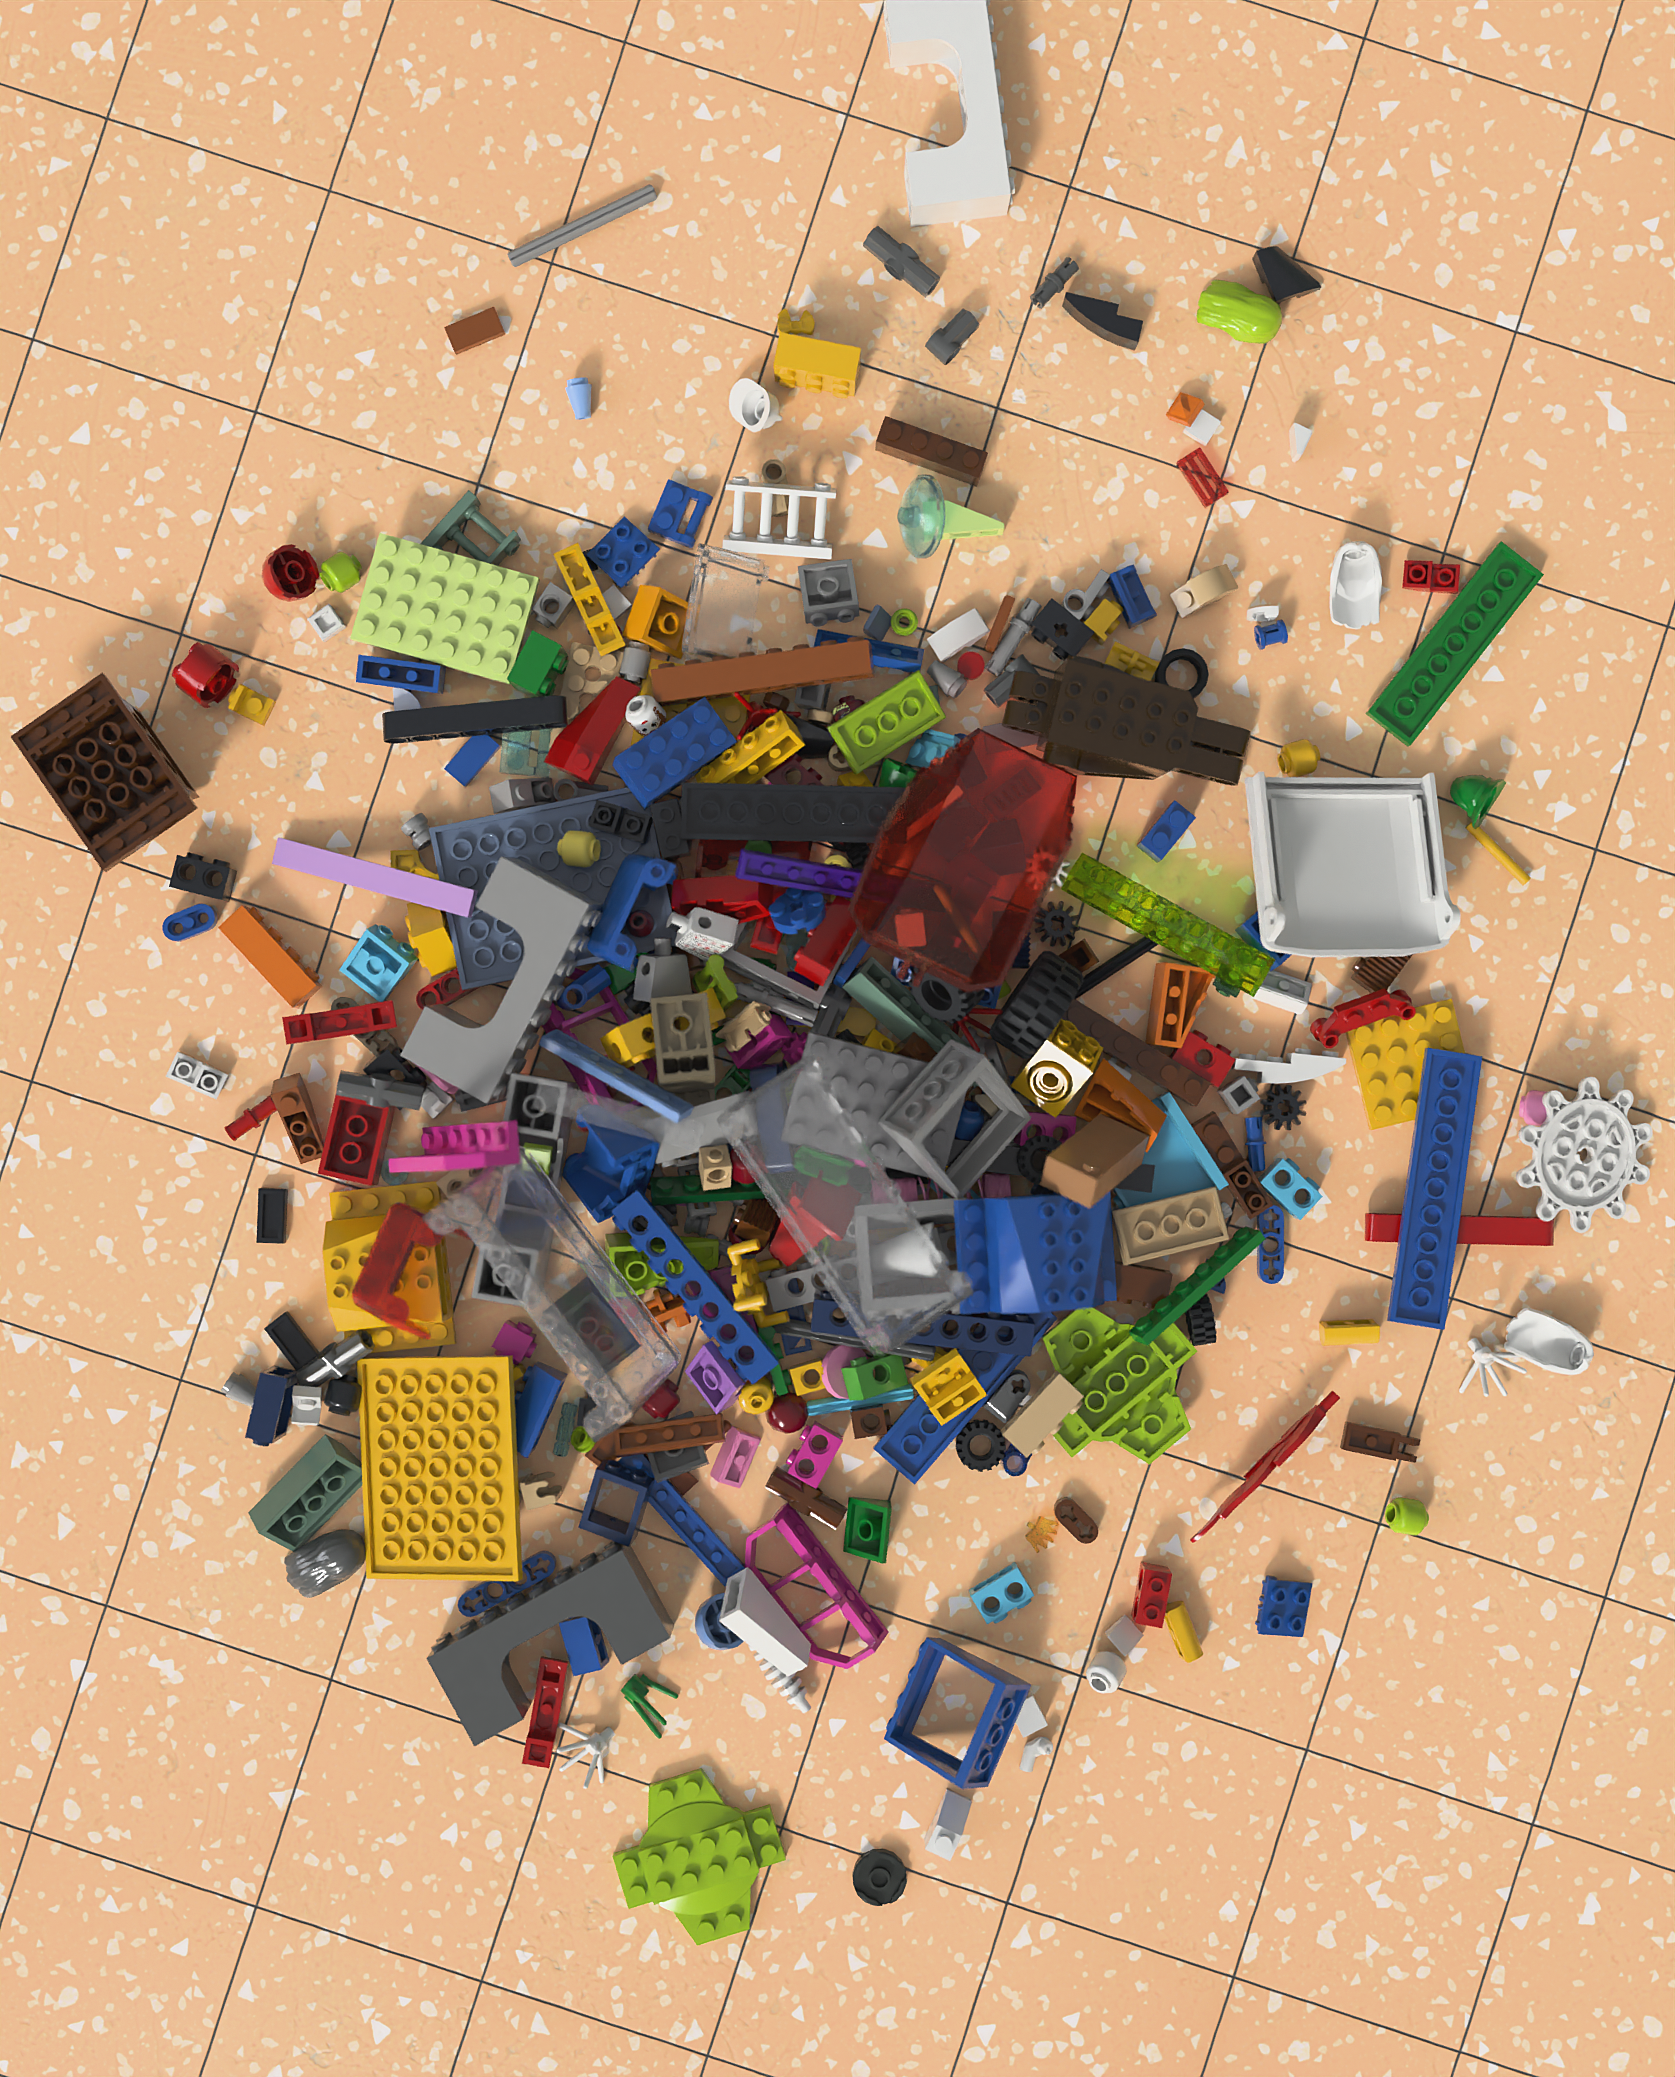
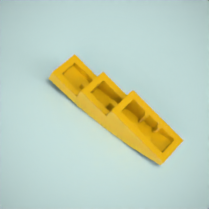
M573 544L554 553L553 555L600 656L602 657L625 646L626 644L579 544Z

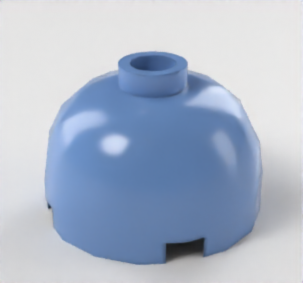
M725 1593L716 1594L708 1598L700 1605L695 1616L696 1633L702 1643L710 1649L719 1651L733 1649L744 1642L719 1621Z

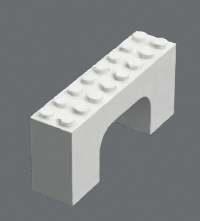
M884 0L883 16L890 68L921 64H938L947 68L957 82L964 133L959 141L948 147L905 152L904 180L910 227L1007 215L1008 206L1013 204L1012 194H1015L1014 178L1009 177L1011 154L1010 150H1006L1005 140H1008L1007 124L1002 123L1004 100L1003 96H999L998 87L1001 86L1000 70L995 69L997 45L996 42H992L991 33L994 32L993 16L988 14L990 0Z

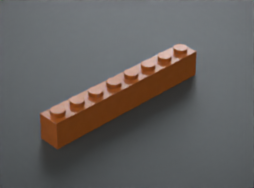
M860 636L848 638L846 643L837 644L835 640L820 642V646L809 648L808 644L793 646V650L782 651V648H771L766 650V654L755 655V652H743L739 654L738 658L728 659V656L722 655L712 657V661L701 663L700 659L685 661V665L675 666L674 663H663L658 665V669H651L653 698L662 707L698 702L704 697L707 700L735 697V692H739L743 696L875 678L872 645L868 639L864 640V637Z

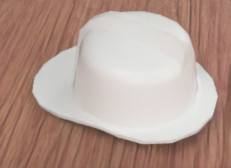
M748 378L740 379L734 384L729 396V409L737 422L755 433L761 429L772 427L776 421H782L783 417L779 414V401L774 394Z

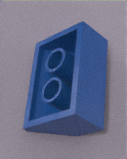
M539 1361L534 1364V1367L528 1366L522 1380L527 1382L523 1392L517 1391L515 1395L517 1452L526 1458L535 1450L568 1375Z

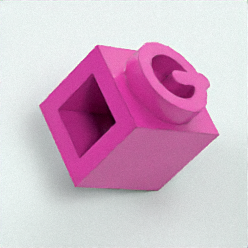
M507 1320L491 1347L496 1349L494 1352L496 1356H513V1364L518 1365L525 1357L531 1358L538 1345L534 1342L537 1335L532 1333L533 1328L520 1321L516 1324Z

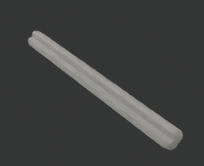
M648 184L507 253L513 267L524 264L655 201L657 194L653 186Z

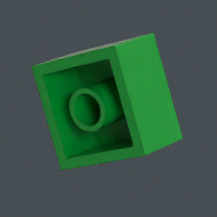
M532 630L507 680L514 689L530 697L552 696L556 689L554 682L558 674L563 675L569 663V660H567L568 654L562 645Z

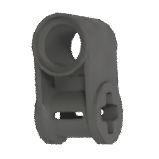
M1014 1369L982 1407L1005 1424L1030 1392L1031 1384L1026 1373L1020 1369ZM1021 1380L1023 1386L1021 1388L1016 1386L1013 1389L1012 1381L1018 1382Z

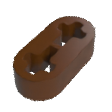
M1063 1497L1056 1501L1053 1510L1058 1521L1079 1542L1089 1544L1095 1541L1099 1531L1094 1520L1073 1499ZM1062 1505L1066 1507L1072 1505L1071 1511L1075 1516L1073 1520L1066 1514L1060 1516L1062 1513L1060 1507ZM1080 1521L1086 1527L1092 1525L1090 1527L1091 1535L1083 1534L1080 1536L1081 1530L1077 1523Z

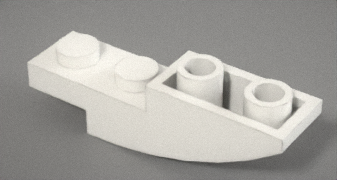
M1295 1048V1053H1286V1063H1283V1058L1267 1056L1266 1061L1256 1060V1055L1240 1053L1239 1058H1234L1236 1060L1230 1069L1257 1072L1256 1083H1293L1330 1073L1345 1065L1347 1058H1338L1339 1052L1322 1051V1056L1311 1055L1312 1050Z

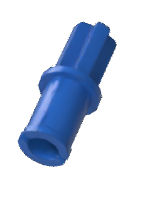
M1262 1117L1245 1118L1247 1143L1245 1145H1248L1249 1165L1253 1172L1265 1170L1264 1144H1266V1141H1264Z

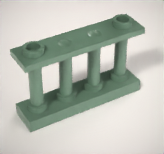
M468 490L420 544L443 550L442 547L448 540H454L476 560L498 566L507 555L510 557L518 550L521 539L514 530L506 536L479 512L480 501ZM467 519L469 521L473 520L500 544L490 556H487L461 532L460 527Z

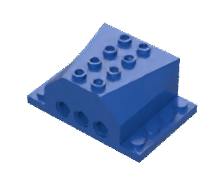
M1110 1192L1091 1208L1059 1193L953 1200L960 1313H1041L1093 1308L1105 1304V1301H1117Z

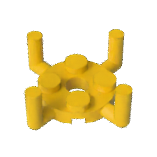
M756 1238L730 1245L727 1253L732 1262L731 1276L736 1275L737 1283L732 1284L736 1297L733 1305L736 1311H748L747 1315L753 1314L757 1326L765 1328L788 1322L789 1314L787 1311L765 1316L763 1312V1305H767L768 1289L766 1284L760 1281L759 1273L780 1268L783 1264L781 1260L778 1261L775 1258L757 1262L755 1258L742 1259L740 1254L760 1249V1242Z

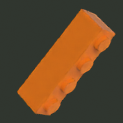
M241 905L218 928L292 1008L299 1009L323 987L317 981L320 979L319 975L311 967L305 968L299 962L301 956L291 946L286 948L281 942L283 939L282 935L274 927L268 928L262 922L264 916L254 906L250 909L247 906Z

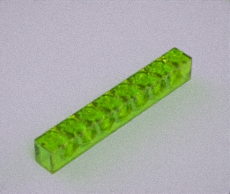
M1083 852L1071 868L1061 888L1064 892L1252 997L1259 990L1275 962V959L1264 952L1255 949Z

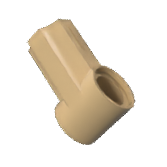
M778 459L767 460L762 466L761 478L763 483L788 485L784 463ZM771 468H776L781 472V476L776 480H772L767 477L766 472ZM773 494L771 517L788 515L789 495Z

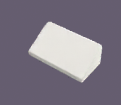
M1261 966L1250 997L1301 1015L1308 1005L1312 983L1274 970L1270 971L1268 968Z

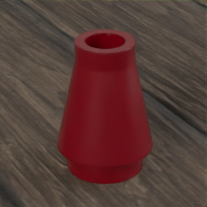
M636 910L627 918V929L635 937H645L654 928L653 917L645 910ZM638 917L644 920L641 926L634 925V921Z

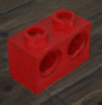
M1144 1562L1140 1563L1131 1613L1135 1624L1163 1629L1172 1573L1168 1567Z

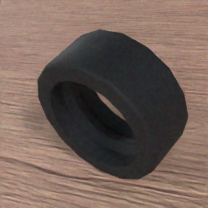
M1185 648L1172 650L1160 661L1155 671V682L1169 685L1165 676L1168 666L1177 660L1189 661L1194 665L1198 676L1193 688L1188 690L1194 699L1207 685L1209 676L1207 664L1203 657L1194 650Z

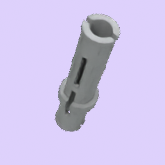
M1026 598L1017 616L1011 619V625L985 666L988 672L997 677L1001 675L1025 633H1029L1033 619L1042 608L1038 602Z
M740 982L737 990V999L748 1003L757 1001L771 1006L769 1011L799 1021L810 1027L813 1026L818 1010L771 994L768 989L763 991Z

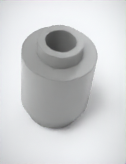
M629 641L628 647L624 649L619 674L624 676V680L639 684L640 680L646 679L651 658L649 645Z

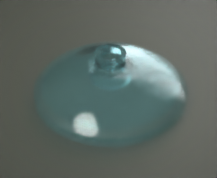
M920 474L908 484L900 501L897 514L898 527L903 543L910 554L918 559H927L935 553L941 542L945 525L943 492L935 477L928 474Z

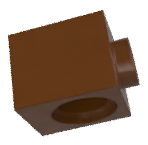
M883 1404L850 1410L855 1439L887 1434L886 1426H892L889 1409L884 1410ZM875 1414L879 1418V1423L874 1427H868L863 1421L865 1416Z

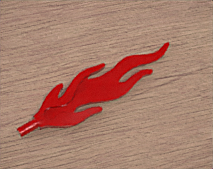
M1333 1390L1318 1405H1315L1281 1436V1439L1243 1476L1246 1481L1226 1498L1204 1527L1190 1539L1192 1543L1205 1535L1220 1518L1225 1520L1234 1509L1258 1488L1276 1466L1280 1467L1311 1435L1326 1416V1412L1340 1399Z

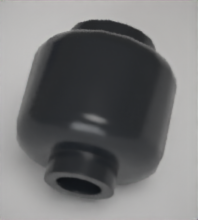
M344 1374L340 1379L334 1378L330 1380L324 1399V1404L329 1407V1412L350 1416V1412L353 1413L359 1409L362 1387L356 1383L357 1377Z

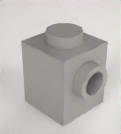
M1238 1076L1217 1091L1232 1114L1241 1113L1261 1099L1256 1093L1259 1090L1251 1078H1246L1245 1076Z

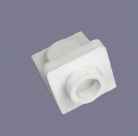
M293 1386L292 1424L319 1425L322 1407V1387Z

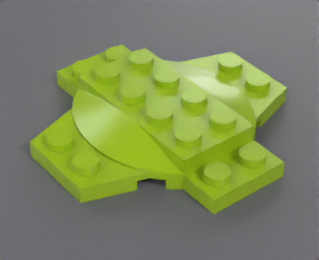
M1095 1308L1074 1309L1042 1336L1055 1371L1057 1370L1084 1396L1081 1399L1083 1402L1081 1407L1072 1415L1068 1413L1062 1419L1064 1422L1063 1426L1053 1435L1071 1458L1093 1440L1098 1442L1113 1441L1121 1448L1150 1465L1191 1430L1187 1416L1175 1391L1177 1368L1198 1351L1174 1323L1146 1346L1133 1340L1128 1331L1135 1324H1120Z
M702 1768L649 1784L648 1830L643 1835L640 1845L614 1852L612 1856L628 1909L653 1902L654 1905L659 1904L665 1909L673 1911L697 1946L749 1930L751 1885L754 1883L760 1868L786 1860V1854L770 1804L746 1812L737 1807L733 1808L726 1805L722 1800L721 1794Z

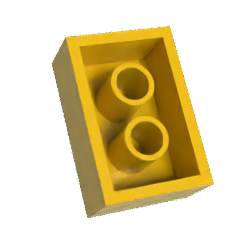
M780 332L773 364L775 382H779V385L785 388L805 387L807 391L812 393L831 392L833 396L838 398L855 397L861 366V348Z

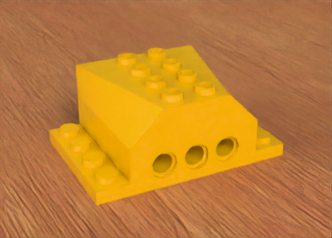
M437 1181L329 1193L332 1220L325 1223L322 1249L328 1308L337 1332L344 1331V1339L359 1329L367 1331L372 1336L375 1347L370 1353L457 1343L441 1190L436 1184Z

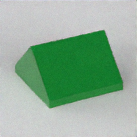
M849 1497L843 1552L881 1564L886 1563L892 1510L891 1501Z

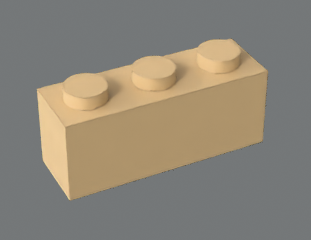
M1056 1370L1000 1431L1026 1457L1031 1453L1035 1455L1044 1446L1043 1440L1048 1434L1054 1435L1063 1426L1064 1422L1062 1419L1068 1413L1074 1414L1083 1403L1081 1399L1084 1396Z

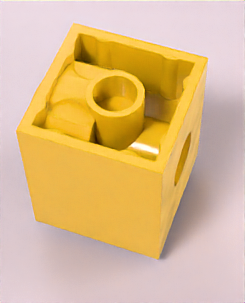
M1061 1018L1038 1051L1031 1058L1024 1059L1011 1087L1056 1118L1093 1073L1103 1047L1094 1038L1086 1036L1077 1030L1073 1023Z

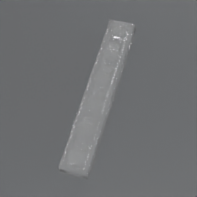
M539 1080L532 1108L696 1152H698L705 1124L687 1119L676 1123L654 1110Z

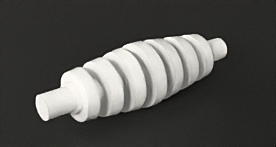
M748 1645L750 1651H754V1649L750 1645ZM758 1652L753 1655L756 1661L763 1659L759 1667L761 1671L767 1670L764 1676L768 1681L775 1678L771 1685L775 1689L781 1687L778 1693L782 1697L789 1694L786 1699L789 1705L796 1704L803 1714L811 1709V1705L805 1698L807 1693L805 1686L798 1688L802 1683L799 1676L793 1678L797 1672L786 1676Z

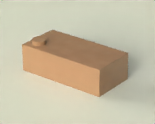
M1099 1114L1047 1156L1041 1185L1091 1208L1142 1164L1149 1136L1103 1114Z

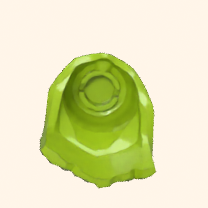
M1213 280L1211 282L1212 285H1209L1207 290L1201 292L1198 302L1200 308L1197 310V322L1219 328L1237 341L1264 344L1271 341L1281 327L1282 312L1280 306L1271 298L1256 294L1238 282Z

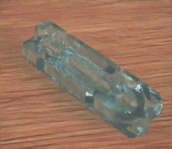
M565 1402L562 1405L561 1414L563 1416L559 1420L556 1434L557 1442L554 1443L553 1454L556 1456L566 1457L570 1446L568 1442L571 1441L575 1423L573 1417L576 1416L578 1408L574 1403Z

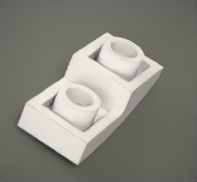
M974 608L942 627L927 638V641L939 660L945 662L965 646H972L989 633L990 629L978 610Z
M177 1051L166 1074L167 1078L189 1086L192 1090L216 1100L228 1074Z

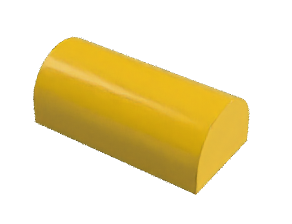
M1373 1319L1320 1321V1342L1322 1346L1379 1343L1380 1326Z
M1174 1601L1167 1604L1164 1619L1179 1657L1187 1663L1199 1659L1204 1653L1184 1601Z

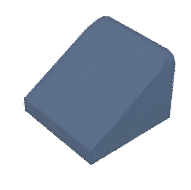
M875 605L863 628L864 634L878 641L884 639L891 626L892 618L880 605Z

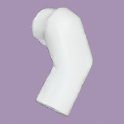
M1043 1736L1026 1743L1019 1769L1025 1772H1032L1036 1757L1042 1754H1051L1053 1743Z

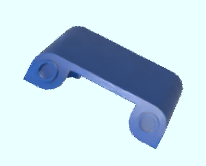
M630 854L624 858L600 910L602 912L601 919L595 927H592L588 936L590 939L587 947L593 955L632 973L635 972L639 961L635 958L636 945L633 940L621 933L642 887L656 892L658 887L665 884L673 885V880H676L679 874L676 865L663 859L640 854Z
M586 1104L578 1110L576 1116V1123L581 1128L587 1127L589 1129L584 1152L574 1153L566 1159L562 1176L596 1222L600 1223L615 1216L611 1211L639 1188L645 1195L659 1150V1142L652 1134L597 1104Z

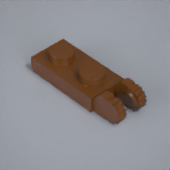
M1345 1421L1340 1448L1393 1461L1398 1459L1416 1463L1417 1456L1408 1452H1399L1398 1449L1400 1442L1411 1446H1419L1420 1439L1401 1435L1399 1432Z

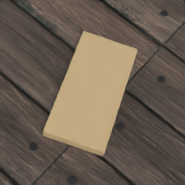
M1216 1186L1112 1211V1221L1123 1265L1230 1240Z

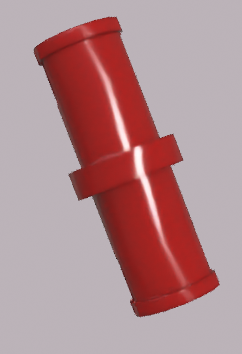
M269 1095L252 1109L247 1108L243 1111L244 1114L224 1127L226 1133L233 1141H236L253 1127L256 1129L260 1127L263 1120L277 1111L272 1097Z

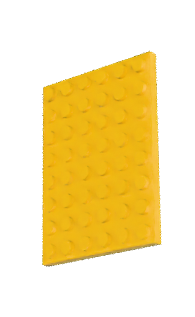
M513 1356L363 1357L357 1361L358 1384L362 1387L359 1419L366 1578L470 1581L522 1580Z

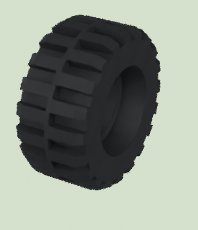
M1043 951L1032 963L1001 1009L1003 1011L1002 1014L998 1015L989 1031L992 1039L1022 1059L1031 1058L1052 1033L1075 998L1084 980L1082 972L1052 951Z

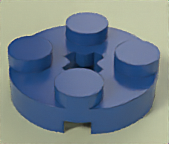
M789 887L786 893L779 896L769 906V912L775 928L786 934H798L797 929L805 927L807 931H810L820 925L826 917L823 895L815 891Z

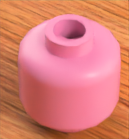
M1530 1090L1526 1096L1521 1097L1519 1115L1524 1117L1526 1124L1541 1126L1545 1121L1547 1112L1542 1098L1547 1091Z

